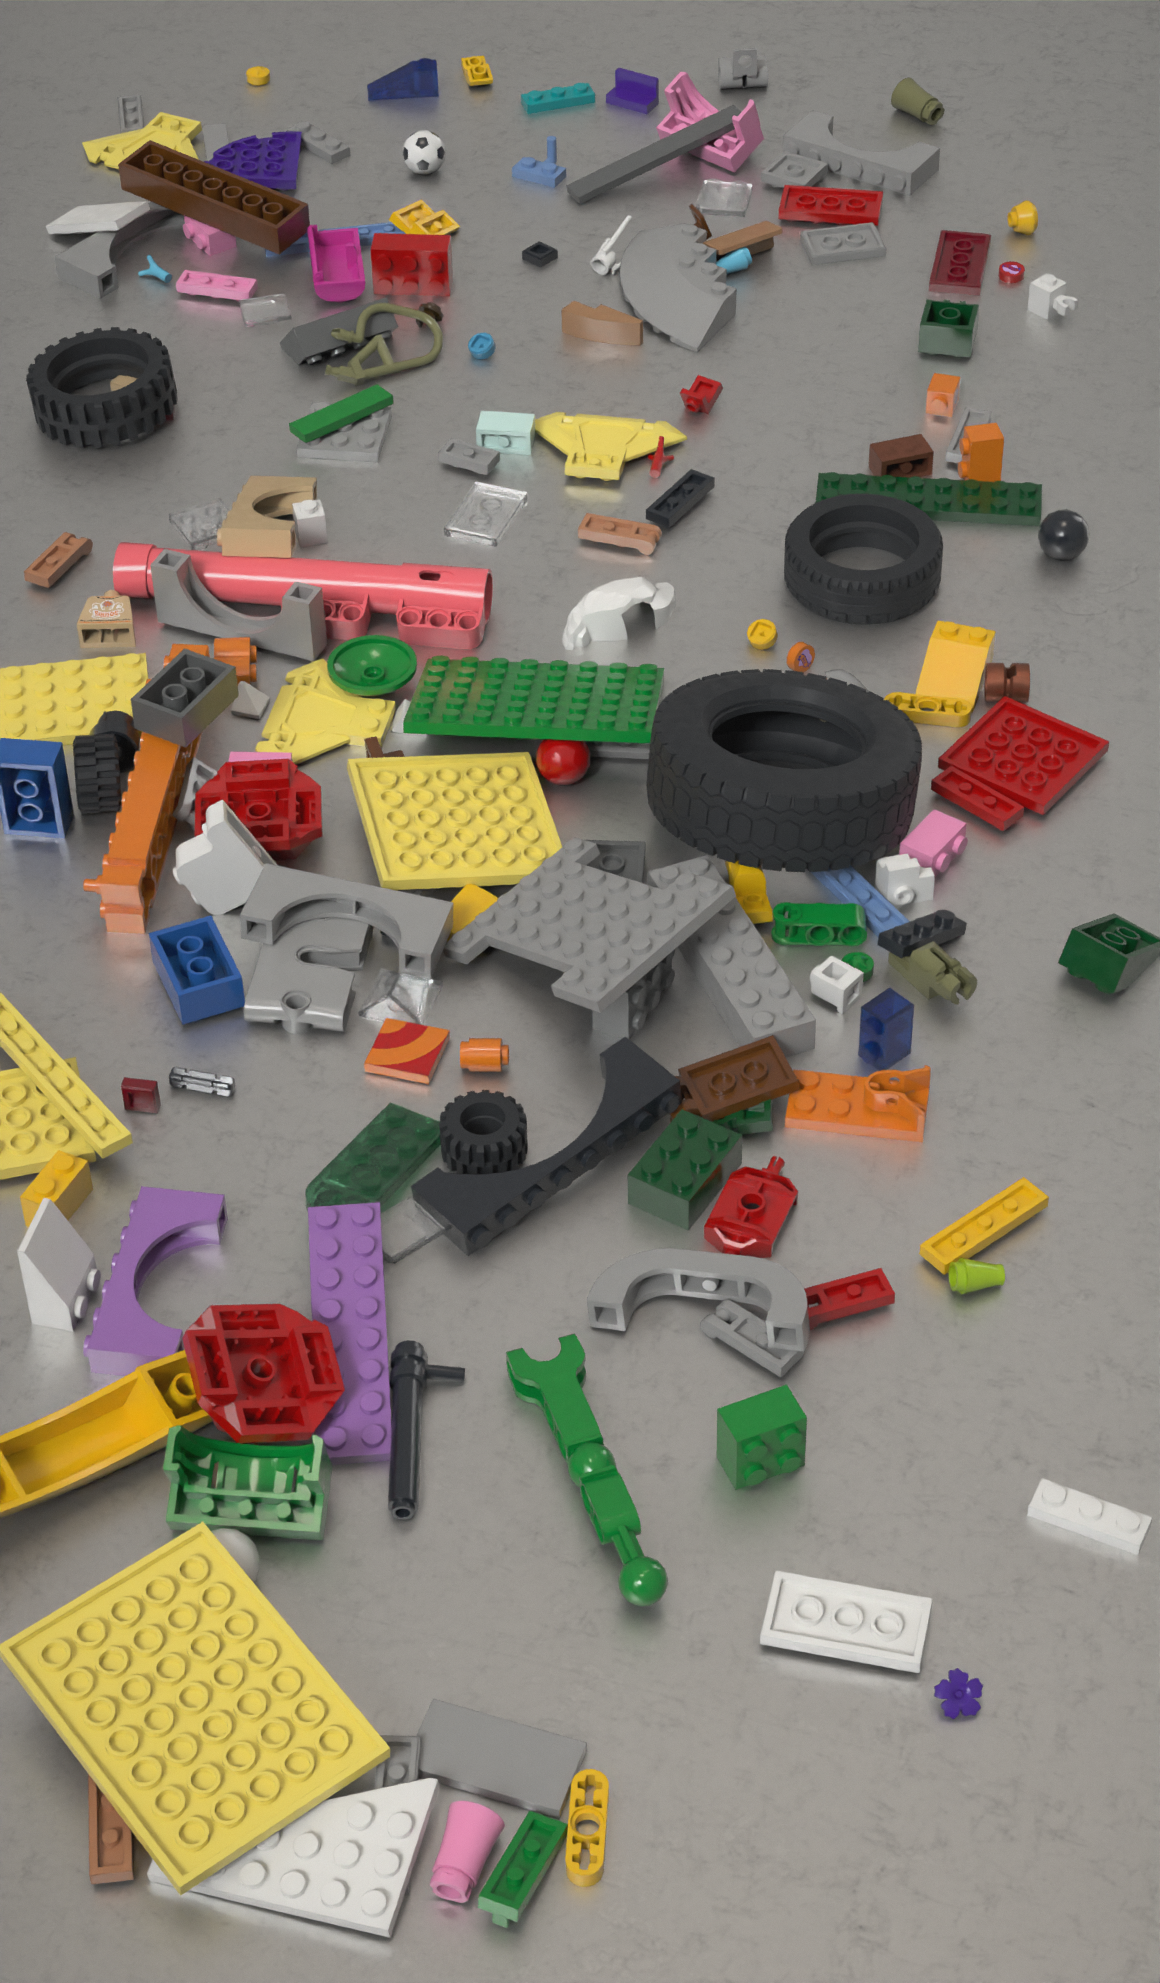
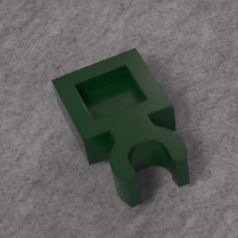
M766 1100L759 1103V1105L714 1120L713 1123L730 1130L737 1128L738 1133L741 1135L773 1131L772 1100Z

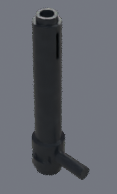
M411 1340L402 1341L395 1346V1350L391 1353L390 1363L392 1369L390 1372V1388L393 1391L388 1509L392 1516L399 1520L412 1518L419 1507L423 1391L427 1386V1379L463 1383L465 1378V1368L428 1364V1356L424 1351L423 1345Z

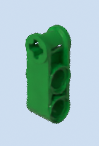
M783 902L777 904L773 909L775 926L772 928L771 937L779 945H844L853 947L862 944L867 938L865 910L862 906L855 903L804 904ZM786 911L788 912V919L785 918ZM785 930H789L787 937L785 936Z

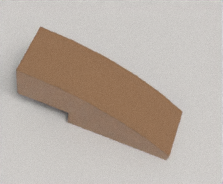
M573 301L561 310L563 333L606 344L635 346L643 344V320L602 304L594 309Z

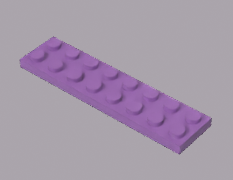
M380 1202L308 1207L312 1321L317 1320L329 1328L345 1388L340 1399L317 1428L316 1435L324 1439L326 1451L332 1465L390 1461L392 1419Z

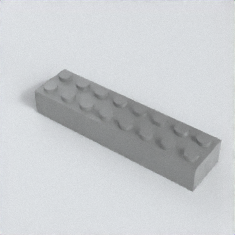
M708 855L648 871V885L663 890L686 871L726 883ZM736 898L731 900L678 946V949L740 1047L773 1035L785 1057L815 1049L816 1019Z

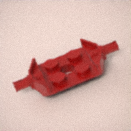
M777 1156L771 1157L767 1168H762V1170L745 1166L731 1173L704 1225V1239L721 1253L757 1258L772 1257L773 1244L792 1205L797 1206L798 1190L789 1178L779 1175L785 1165V1161L781 1157L778 1160ZM749 1203H754L759 1205L760 1207L756 1209H747L744 1206L748 1205Z

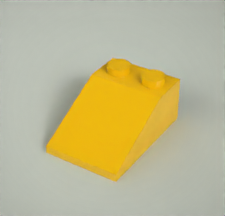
M937 620L930 637L915 694L963 699L971 704V712L973 713L984 685L986 663H992L996 631Z

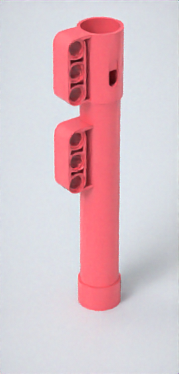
M121 542L118 545L114 558V590L121 596L126 595L130 598L152 599L155 597L150 565L164 549L190 555L193 568L199 580L220 602L281 606L282 609V597L295 581L322 587L327 639L350 640L365 636L368 631L371 614L380 613L396 615L399 638L408 645L474 649L483 640L485 625L489 621L492 607V571L484 568L416 563L389 565L294 557L222 556V552L157 548L154 544Z

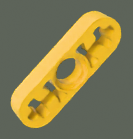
M893 692L884 698V700H888L898 707V710L903 711L913 723L959 728L967 726L971 721L972 706L963 699ZM922 708H930V709H933L934 711H923V710H920V709H922Z
M585 1769L578 1772L571 1783L565 1864L568 1879L580 1887L595 1885L601 1880L604 1873L609 1782L602 1772L595 1769ZM587 1786L595 1787L593 1806L586 1805L585 1792ZM583 1820H592L599 1825V1829L593 1834L584 1835L576 1830V1826ZM582 1849L589 1850L590 1864L587 1870H582L579 1866L581 1864Z

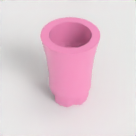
M455 1801L450 1804L445 1832L432 1869L434 1874L431 1878L430 1886L433 1888V1893L445 1900H452L458 1903L468 1901L472 1888H475L492 1847L505 1827L503 1819L497 1813L483 1805L469 1801Z

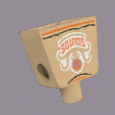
M108 590L104 593V596H91L87 599L77 621L80 648L136 647L130 597L126 595L121 596L115 590Z

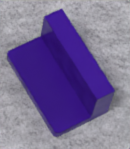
M617 68L615 70V87L606 94V103L648 114L659 104V79L627 69Z

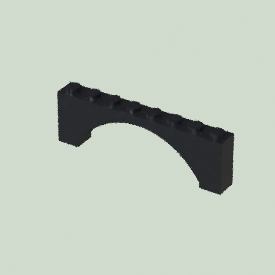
M625 1036L599 1054L602 1077L606 1080L602 1101L587 1128L572 1143L543 1161L502 1173L457 1174L443 1172L437 1167L411 1186L415 1209L469 1256L479 1248L485 1247L504 1230L513 1227L518 1220L529 1212L541 1207L546 1200L557 1192L569 1187L574 1180L585 1172L594 1169L599 1162L610 1154L622 1149L627 1142L638 1134L647 1131L652 1124L666 1114L674 1112L682 1103L680 1080Z

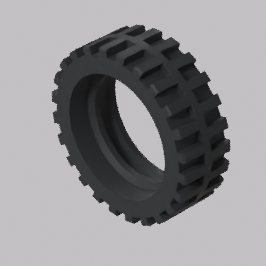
M111 327V330L102 331V328L93 329L94 332L85 334L83 331L78 332L75 337L70 339L64 337L59 340V344L46 347V353L38 354L34 358L35 364H30L28 368L29 374L26 375L36 423L39 425L42 433L47 432V436L52 440L59 438L61 444L68 445L71 442L75 443L76 447L84 448L85 445H93L94 448H100L102 444L112 443L114 446L121 444L120 441L130 439V441L138 439V435L143 432L146 434L152 432L154 425H162L166 421L165 415L173 413V405L177 404L178 398L168 349L165 345L162 346L161 340L157 337L152 339L151 334L147 332L139 334L136 329L128 328L127 331L120 330V327ZM118 375L137 378L134 382L123 388L104 394H70L84 385L96 381L114 379Z

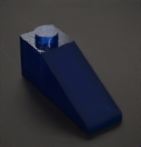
M421 58L417 61H411L368 84V101L439 97L436 59Z

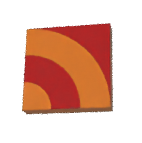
M386 1018L364 1062L365 1072L429 1084L450 1040V1030Z

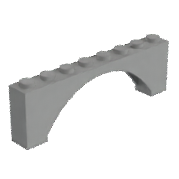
M153 202L148 203L150 210L122 229L97 232L56 255L55 262L58 279L101 299L118 289L117 272L114 264L120 254L128 246L147 235L168 228L183 226L185 224L184 215Z

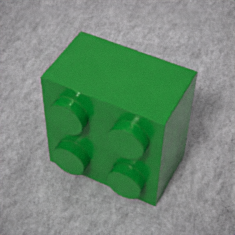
M787 1384L717 1409L716 1457L735 1490L746 1486L758 1485L766 1479L783 1473H791L799 1467L805 1466L807 1416Z

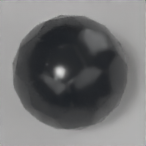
M1068 509L1048 514L1038 530V540L1041 549L1046 555L1060 561L1070 560L1079 556L1089 542L1090 534L1087 522L1080 514Z

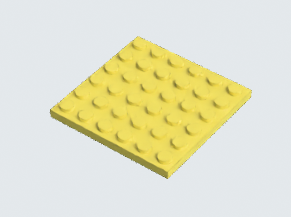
M529 752L348 759V775L382 888L398 891L460 888L466 884L476 886L518 884L523 877L532 873L545 859L551 857L562 848Z

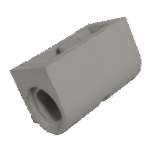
M755 48L735 49L733 58H718L720 89L767 87L768 66L766 57L757 56ZM743 55L751 56L749 58H740Z

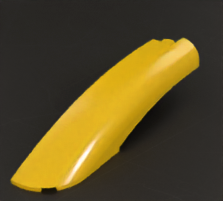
M185 1350L138 1366L134 1372L99 1391L30 1424L1 1435L0 1519L86 1485L166 1447L169 1428L180 1425L193 1433L213 1422L210 1415L197 1403Z

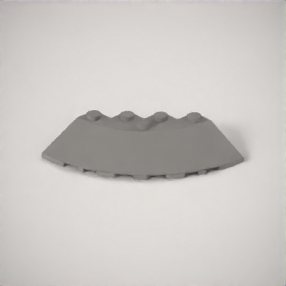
M685 223L642 230L631 240L621 259L619 278L625 300L630 302L634 308V313L640 320H643V323L649 322L653 325V331L658 334L663 332L670 336V341L698 352L735 316L737 289L726 285L727 269L716 265L717 250L703 244L707 238V230Z

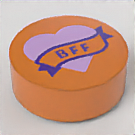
M804 642L796 643L788 652L787 666L793 671H807L815 658L814 648Z

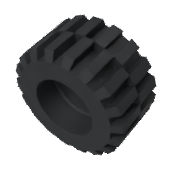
M115 735L75 736L73 756L78 809L81 814L119 811L122 806L118 744Z
M482 1090L479 1093L470 1091L467 1092L466 1096L459 1095L455 1097L454 1103L449 1102L445 1106V1111L441 1112L439 1129L442 1159L447 1163V1168L451 1171H457V1174L502 1173L519 1169L518 1164H523L528 1152L527 1118L520 1103L516 1104V1099L513 1097H504V1093L499 1091L495 1093H490L489 1090Z

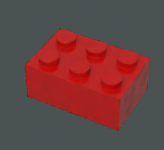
M374 233L370 249L374 294L450 296L453 283L451 235Z

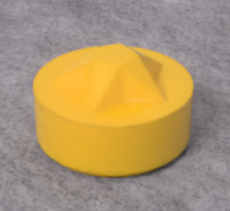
M256 66L246 71L247 82L251 85L260 86L270 81V71L266 67Z
M759 619L748 627L747 637L752 647L764 650L776 643L778 633L773 622L767 619Z

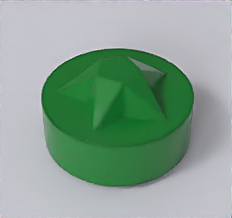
M851 952L842 958L841 961L864 972L863 982L873 976L874 961L869 955L862 952Z

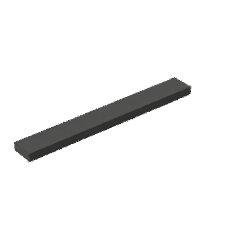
M731 105L566 185L567 192L579 204H582L734 130L732 117L733 115L738 117L741 111L735 105Z

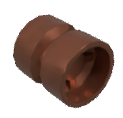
M986 663L984 680L985 702H999L1004 696L1018 702H1028L1030 692L1029 663H1012L1010 667H1005L1004 663Z

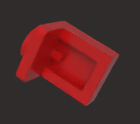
M698 375L689 390L682 388L680 395L684 406L688 410L695 413L699 411L709 414L722 392L723 386L721 382Z

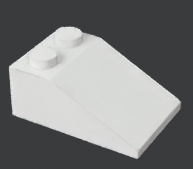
M43 1198L17 1250L31 1321L35 1325L74 1331L79 1318H84L86 1315L88 1299L92 1291L98 1289L101 1273L96 1268L94 1253L53 1201L49 1198Z

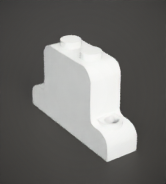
M224 800L209 806L206 810V823L202 824L203 833L177 847L176 867L173 868L176 881L180 885L187 887L195 903L202 905L209 913L214 915L224 914L246 903L265 864L278 866Z

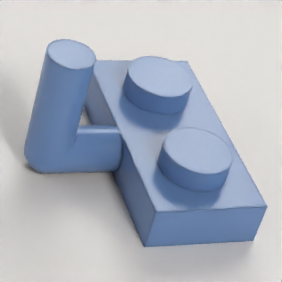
M547 137V159L544 162L537 161L532 157H523L512 167V177L553 188L566 178V168L556 165V137Z

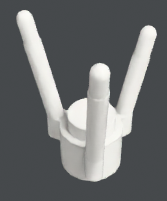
M631 215L625 218L611 239L606 238L598 253L591 259V266L598 274L604 275L608 271L614 274L620 269L621 262L616 264V254L611 248L632 218Z

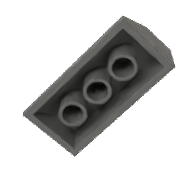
M387 297L294 327L281 340L280 345L298 365L305 362L308 365H313L322 361L323 356L330 354L332 358L344 354L346 352L345 349L353 346L355 350L361 349L376 335H382L385 341L392 337L391 333L399 326L393 313L378 312L367 320L362 343L351 342L350 344L348 341L337 340L331 336L332 329L342 328L347 331L353 330L356 333L357 321L363 310L376 303H389Z

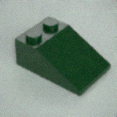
M1113 913L1072 928L1058 963L1068 968L1067 972L1072 976L1082 979L1086 978L1095 983V987L1101 992L1114 994L1127 989L1160 956V938Z

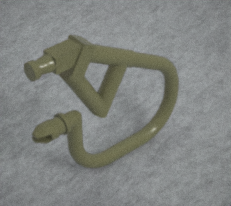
M391 303L370 305L360 314L356 333L353 330L347 331L346 329L335 328L332 329L331 336L337 340L348 341L350 344L351 342L362 343L367 320L375 313L389 312L418 319L428 325L434 335L432 350L422 357L394 362L383 336L376 335L348 362L347 367L340 366L339 368L327 365L325 375H332L337 377L339 381L359 386L363 385L365 380L430 364L441 353L443 346L442 330L438 323L425 312ZM377 350L384 365L362 369L361 364Z

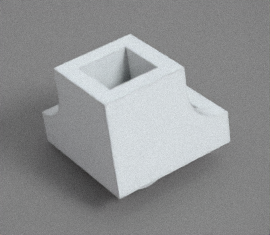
M908 853L877 859L875 883L880 894L893 906L933 900L935 875L931 867H920L917 858L910 859Z

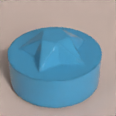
M478 333L469 340L468 348L475 359L483 360L489 358L495 352L496 344L490 334Z

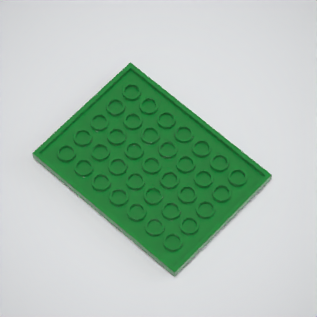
M438 655L432 657V659H427L403 721V733L650 744L653 720L659 706L664 682V668H657V665L654 664L630 667L625 663L619 662L605 666L598 665L592 661L568 664L567 661L563 660L538 663L535 659L509 662L506 658L480 661L477 657H464L461 660L450 659L448 656Z

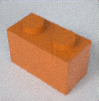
M997 423L964 427L963 438L959 440V448L962 455V461L958 462V475L960 478L989 482L1001 481L1004 436Z

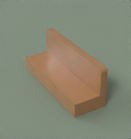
M763 221L705 241L703 244L717 250L716 261H718L726 253L742 247H746L751 255L773 248V237L782 234L783 231L782 227L769 221Z

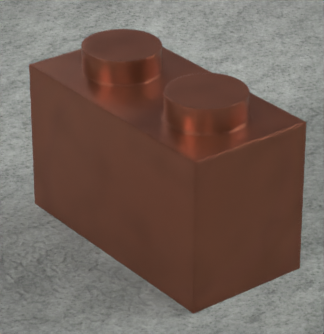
M922 434L872 443L869 447V468L874 476L923 477L932 475L934 451Z

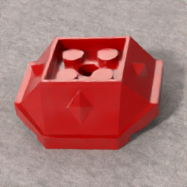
M289 758L225 762L217 771V775L207 781L195 793V837L203 833L202 824L206 823V810L208 807L221 800H224L274 861L297 859L313 840L323 837L321 786L310 776L298 770V766Z
M282 1304L210 1305L186 1330L182 1337L197 1403L210 1415L217 1430L229 1434L237 1443L309 1440L345 1391L328 1326L317 1320L310 1321L299 1312Z

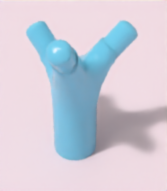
M151 255L147 256L150 268L138 272L139 276L152 275L165 283H169L172 280V275L158 266Z

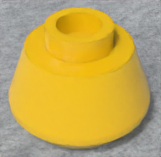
M1025 200L1012 207L1011 212L1007 216L1009 227H1012L1015 232L1021 234H1033L1038 226L1036 206L1029 200Z

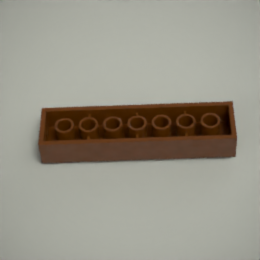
M151 140L118 164L122 190L279 255L307 233V228L310 226L307 203Z

